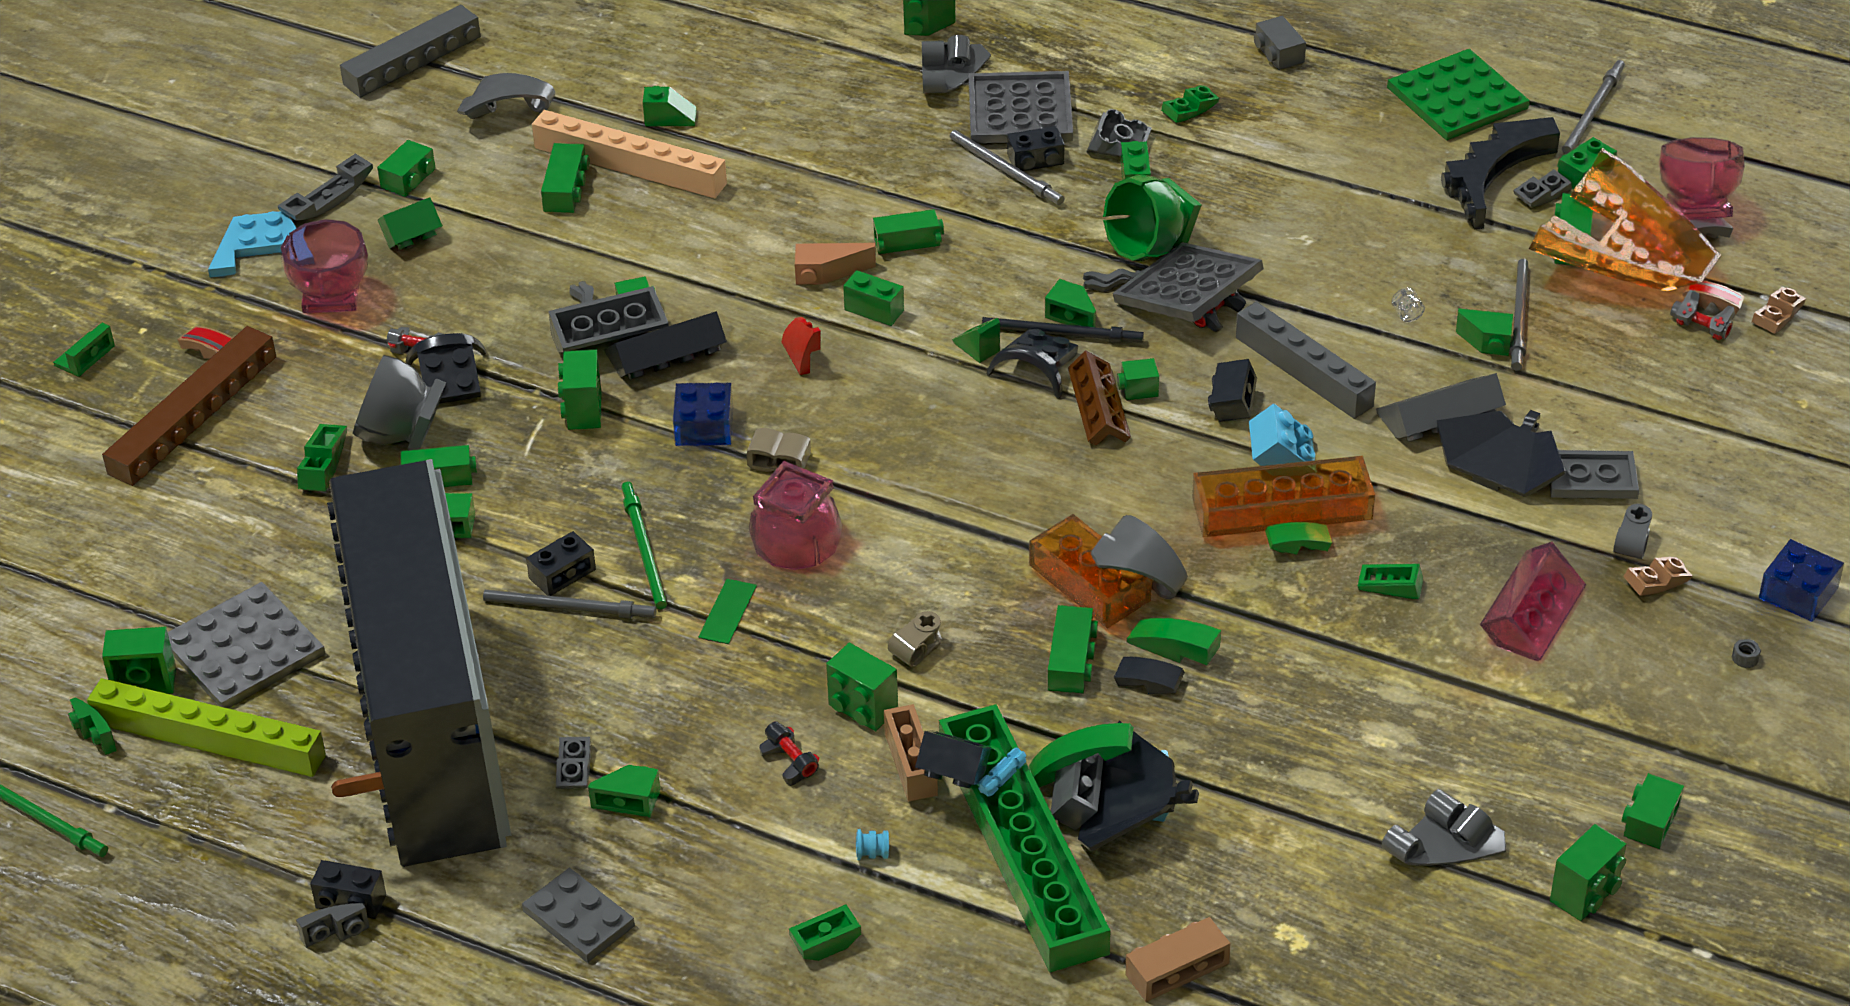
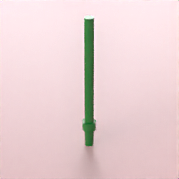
M627 481L621 485L624 495V509L631 519L655 606L661 610L666 608L667 602L641 516V502L639 497L635 495L632 483Z
M0 784V799L69 838L71 844L81 850L88 849L100 857H104L108 853V846L94 839L92 833L81 827L75 828Z

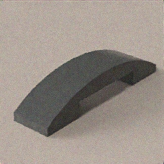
M354 154L336 166L338 173L336 176L305 197L299 193L294 194L279 204L278 209L294 220H305L319 216L347 199L370 174L373 164Z

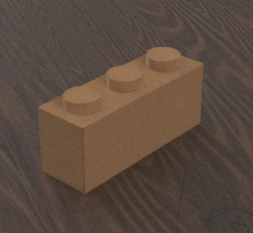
M914 704L884 710L885 737L907 801L938 796L937 779L924 776V770L915 767L924 732Z
M1208 917L1199 922H1192L1186 928L1173 934H1166L1159 940L1144 947L1135 948L1126 955L1125 975L1144 1001L1147 1002L1228 965L1231 943L1213 920Z

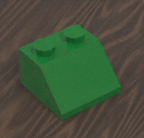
M903 0L904 35L929 36L956 23V0Z

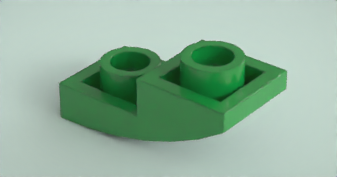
M1199 85L1194 88L1185 89L1183 98L1164 101L1161 111L1175 123L1206 112L1216 105L1220 98L1210 88Z
M1289 522L1267 526L1265 530L1270 549L1280 553L1287 552L1297 555L1301 546L1311 550L1317 549L1328 552L1332 545L1327 525Z
M76 697L70 699L73 711L68 713L73 729H80L84 740L91 737L95 746L100 744L105 755L116 752L111 729L104 718L86 702Z

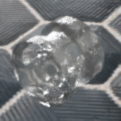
M1412 288L1401 289L1392 298V306L1398 311L1399 317L1404 322H1413L1419 319L1425 311L1423 302L1418 299L1416 291Z

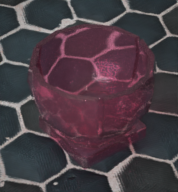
M1703 137L1677 139L1662 145L1659 156L1661 182L1669 191L1667 193V204L1680 220L1733 217V206L1729 203L1728 198L1742 181L1745 168L1743 147L1728 140Z
M330 219L305 223L291 231L281 246V261L290 285L303 293L302 312L356 311L359 283L368 268V251L362 232L348 222Z
M783 461L753 495L755 506L750 516L749 532L756 554L772 566L794 570L816 566V557L817 562L821 564L832 556L840 542L843 528L834 498L829 495L834 489L833 480ZM815 540H816V546H817V552H818V555H817V556H816Z

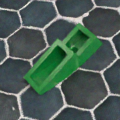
M319 424L304 446L305 457L297 468L298 489L327 490L330 484L329 481L336 472L347 435V426Z
M1142 619L1127 637L1126 643L1180 663L1186 657L1208 665L1220 648L1221 630L1205 624L1181 619Z

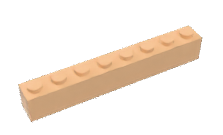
M543 110L532 123L534 147L539 150L551 153L554 143L584 144L585 155H589L590 164L714 199L727 185L725 159Z

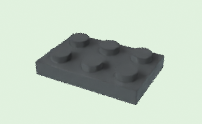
M1558 450L1565 469V475L1549 484L1551 498L1638 499L1639 486L1633 451Z
M570 867L522 903L524 913L587 963L635 926L634 917Z

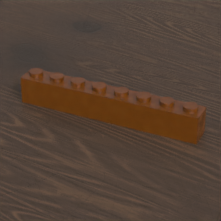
M246 326L102 454L107 475L131 486H134L141 478L145 477L151 469L165 459L171 451L276 358L273 337Z

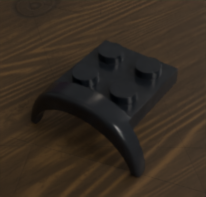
M1029 329L993 358L986 374L990 376L995 367L1002 361L1010 359L1023 360L1038 367L1051 382L1055 397L1061 398L1062 381L1058 369L1077 355L1078 345L1071 343L1064 337H1052L1046 335L1042 330Z
M463 333L436 335L416 343L408 352L405 363L411 366L417 358L419 359L421 377L428 387L433 386L435 379L446 382L439 404L481 397L473 349L482 355L486 354V349L477 338Z

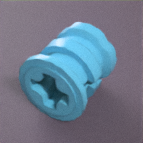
M857 829V860H861L862 856L869 855V859H876V855L882 856L883 859H888V830H883L882 834H876V831H869V834H863L861 829Z

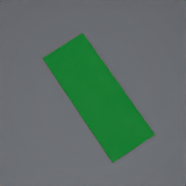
M726 579L698 638L729 644L757 585Z

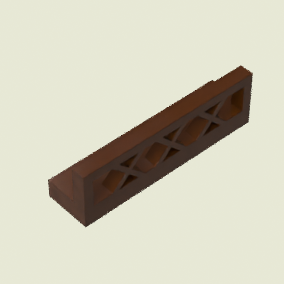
M1085 350L1068 367L1087 440L1089 443L1097 446L1108 434H1111L1126 443L1131 438L1110 363Z

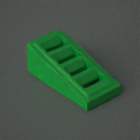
M1363 564L1357 586L1358 590L1402 598L1420 599L1423 575L1420 564ZM1371 575L1376 576L1375 580H1370Z

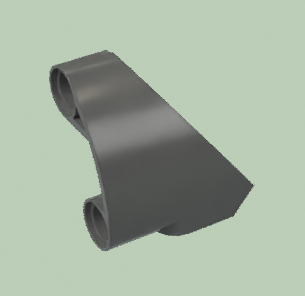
M964 35L951 36L948 42L922 41L923 94L949 93L969 80V73H977L989 60L991 54L981 44H970L969 38Z
M516 73L493 74L482 78L473 95L463 99L457 112L467 115L470 119H475L496 111V101L524 98L533 111L542 113L543 110L549 108L555 97V90L549 83L531 76Z
M1131 515L1123 516L1111 533H1105L1091 551V556L1098 568L1125 570L1153 579L1154 591L1164 599L1174 598L1187 581V572L1171 546L1154 529Z
M1437 789L1431 794L1425 804V816L1414 828L1408 832L1399 825H1394L1388 830L1381 844L1385 851L1405 864L1415 866L1461 863L1506 852L1505 831L1495 826L1491 818L1477 806L1472 804L1465 806L1441 789Z

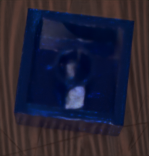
M719 382L676 383L673 414L675 446L731 445L733 421L732 384Z
M1790 539L1764 572L1758 598L1813 622L1839 588L1844 562Z

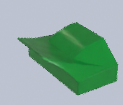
M847 904L789 928V935L803 959L820 961L848 949L861 935V925Z

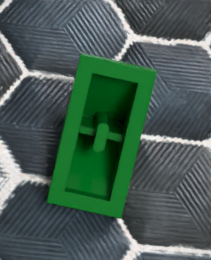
M998 318L972 327L952 340L956 346L981 363L1000 352V321Z

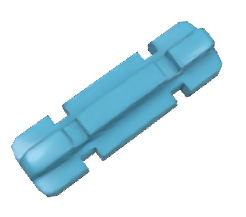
M1013 748L1007 754V757H1004L989 772V775L984 776L979 781V791L986 796H992L998 790V787H1001L1017 771L1016 769H1019L1026 763L1025 752L1019 748Z

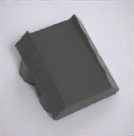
M1109 109L1106 113L1103 112L1099 118L1086 152L1121 157V142H1147L1152 127L1139 120H1127L1120 111Z

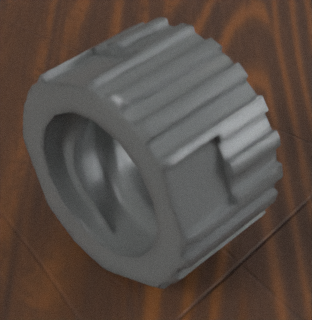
M1750 639L1738 640L1733 647L1732 661L1744 668H1751L1757 665L1761 653L1758 643Z

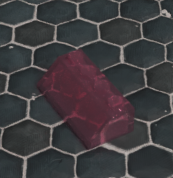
M1552 541L1525 551L1481 621L1480 626L1497 647L1534 661H1539L1555 638L1586 584Z

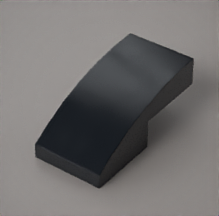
M1123 657L1114 675L1117 686L1145 685L1148 694L1176 693L1185 672L1179 666L1160 660L1143 657Z

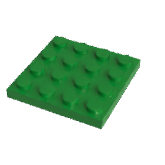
M1470 48L1388 79L1387 88L1446 141L1529 108L1530 103L1526 96Z

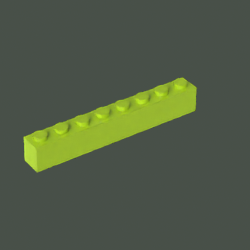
M103 678L100 679L87 698L88 704L104 718L112 729L313 777L326 756L321 731Z

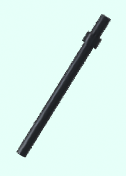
M983 317L982 323H985L995 318ZM998 318L1000 329L1026 332L1029 329H1039L1046 334L1109 339L1111 343H1121L1122 341L1143 343L1144 332L1123 330V327L1111 326V329Z

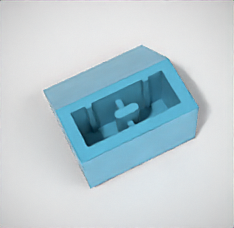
M1272 404L1249 421L1253 460L1271 474H1311L1316 471L1313 433L1307 425H1302L1295 420L1287 410H1282L1276 404Z

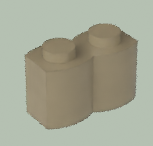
M769 428L756 429L747 449V466L763 472L776 471L779 474L790 477L802 476L811 454L810 438L797 433L782 434L777 430Z

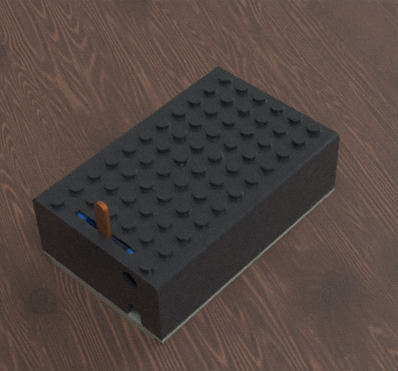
M429 459L333 477L329 481L333 502H328L327 505L330 520H336L335 523H331L333 539L335 542H340L334 544L337 562L343 563V565H338L340 582L344 585L347 584V586L341 587L344 605H350V608L345 609L348 628L354 627L353 630L348 632L352 650L357 649V651L352 653L355 671L360 672L356 676L359 695H362L360 704L363 718H366L364 728L367 742L370 741L372 760L375 761V773L337 780L331 786L332 794L336 797H346L377 790L380 791L382 803L387 802V804L383 805L386 823H392V827L387 828L390 847H397L402 867L507 847L505 837L511 836L490 713L440 469L434 470L433 461Z

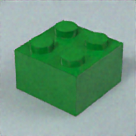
M597 350L564 351L563 363H558L559 380H563L558 382V396L564 400L560 404L561 419H567L568 430L601 428L602 389Z
M166 627L106 630L102 659L108 680L161 693L173 694L176 664Z
M850 642L826 663L829 705L837 712L846 714L858 724L867 726L876 732L884 724V710L898 707L897 669Z
M1594 824L1556 860L1550 902L1579 921H1582L1589 913H1596L1601 907L1603 900L1609 894L1614 895L1622 885L1620 877L1621 871L1626 864L1624 856L1627 843Z

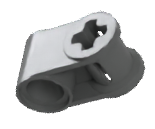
M1633 504L1627 508L1622 525L1619 527L1616 535L1613 553L1643 559L1650 533L1649 526L1652 520V511L1649 507L1643 504Z

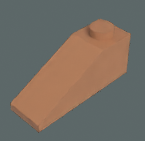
M875 243L796 244L795 247L796 285L825 284L852 275L856 270L864 271L876 267Z

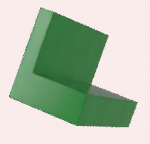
M102 322L91 332L89 331L53 362L54 366L80 377L115 347L110 325Z

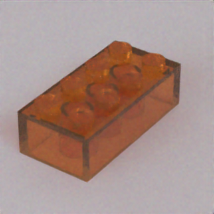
M1072 514L1029 541V566L1080 607L1093 608V618L1108 629L1151 601L1152 579L1130 571L1098 568L1091 556V551L1102 536Z

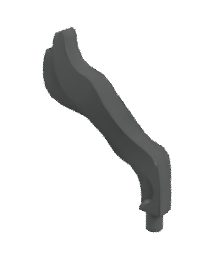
M1117 269L1110 274L1089 271L1083 275V280H1085L1083 286L1085 289L1107 292L1121 283H1127L1142 271L1130 272L1125 269Z
M580 281L579 286L575 284L570 285L569 293L579 299L581 303L593 301L594 288L586 284V281Z

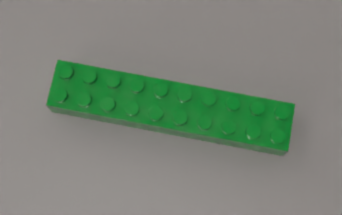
M997 704L939 720V732L992 747L984 776L989 775V772L1004 757H1007V754L1013 748H1018ZM1027 763L1016 769L1017 771L1001 787H998V790L992 796H986L984 793H981L979 791V784H972L970 789L960 787L1049 973L1110 955L1111 930Z

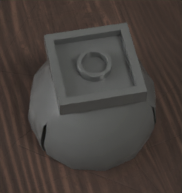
M383 355L361 405L352 434L364 441L381 445L406 440L409 442L407 451L420 450L434 419L446 382L435 379L433 386L428 387L414 367L398 358Z

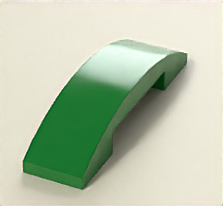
M1130 723L1102 724L1079 729L1054 740L1044 747L1029 765V769L1038 787L1040 788L1055 782L1056 770L1095 754H1099L1106 761L1130 751L1134 727Z

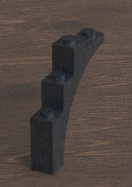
M1554 117L1493 123L1492 134H1489L1488 140L1470 142L1469 153L1465 154L1464 160L1446 161L1445 172L1441 174L1442 186L1447 188L1450 198L1458 197L1459 202L1464 204L1465 217L1467 220L1470 219L1474 230L1484 229L1487 209L1484 195L1494 179L1505 170L1522 161L1558 153L1560 131Z

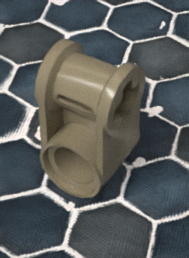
M924 611L917 614L906 626L894 633L888 643V651L911 667L917 666L941 644V634L938 631L941 625L940 617L932 611Z

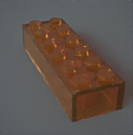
M1363 456L1193 473L1192 499L1202 537L1261 532L1265 531L1267 526L1289 522H1310L1328 525L1373 520L1375 492Z

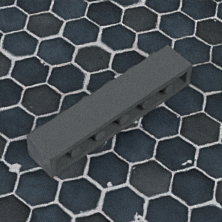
M460 4L340 64L343 85L361 98L480 38L479 19Z
M1257 301L1237 313L1236 338L1353 419L1374 407L1376 381Z

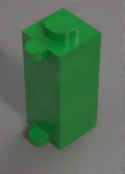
M935 209L874 217L873 235L878 255L940 246V243H942L941 235H944L943 220L937 218Z
M469 445L401 451V465L432 459L434 470L440 469L444 487L473 485L472 473H477L476 456H471Z

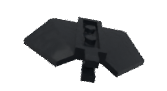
M1530 409L1520 427L1515 425L1502 411L1437 420V428L1446 465L1473 476L1472 482L1497 492L1500 488L1525 497L1534 494L1565 475V469L1552 430L1535 433L1539 429L1540 424L1536 421L1540 419L1541 413Z
M1133 731L1130 751L1106 761L1103 759L1098 810L1081 825L1078 840L1087 849L1094 851L1164 813L1174 812L1175 804L1197 803L1199 792L1197 789L1192 790L1193 783L1191 780L1180 781L1177 784L1173 760Z

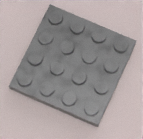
M1069 71L969 73L971 140L980 144L1007 143L1008 133L1057 126L1063 141H1073Z
M1182 242L1113 293L1115 303L1127 305L1128 307L1140 308L1148 312H1156L1169 317H1177L1195 322L1210 309L1218 306L1226 297L1235 293L1246 282L1252 280L1264 267L1261 259Z
M263 582L168 632L174 658L214 702L224 708L232 707L326 654L322 643Z

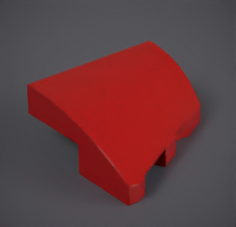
M798 317L787 326L781 342L799 375L810 373L811 352L821 350V330L819 327L813 328L812 323L807 322L805 318Z

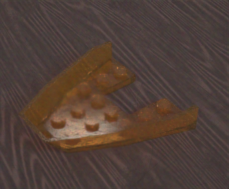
M1603 148L1599 152L1593 166L1574 188L1570 197L1613 221V226L1603 239L1598 242L1590 235L1581 232L1565 220L1553 215L1546 225L1542 224L1529 247V250L1610 278L1663 291L1702 283L1721 256L1680 210L1630 165Z

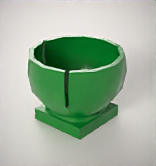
M1146 175L1126 178L1116 182L1105 199L1103 217L1128 215L1126 218L1103 220L1107 239L1118 255L1132 261H1145L1166 254L1172 247L1175 248L1182 242H1189L1202 204L1170 178L1158 179Z

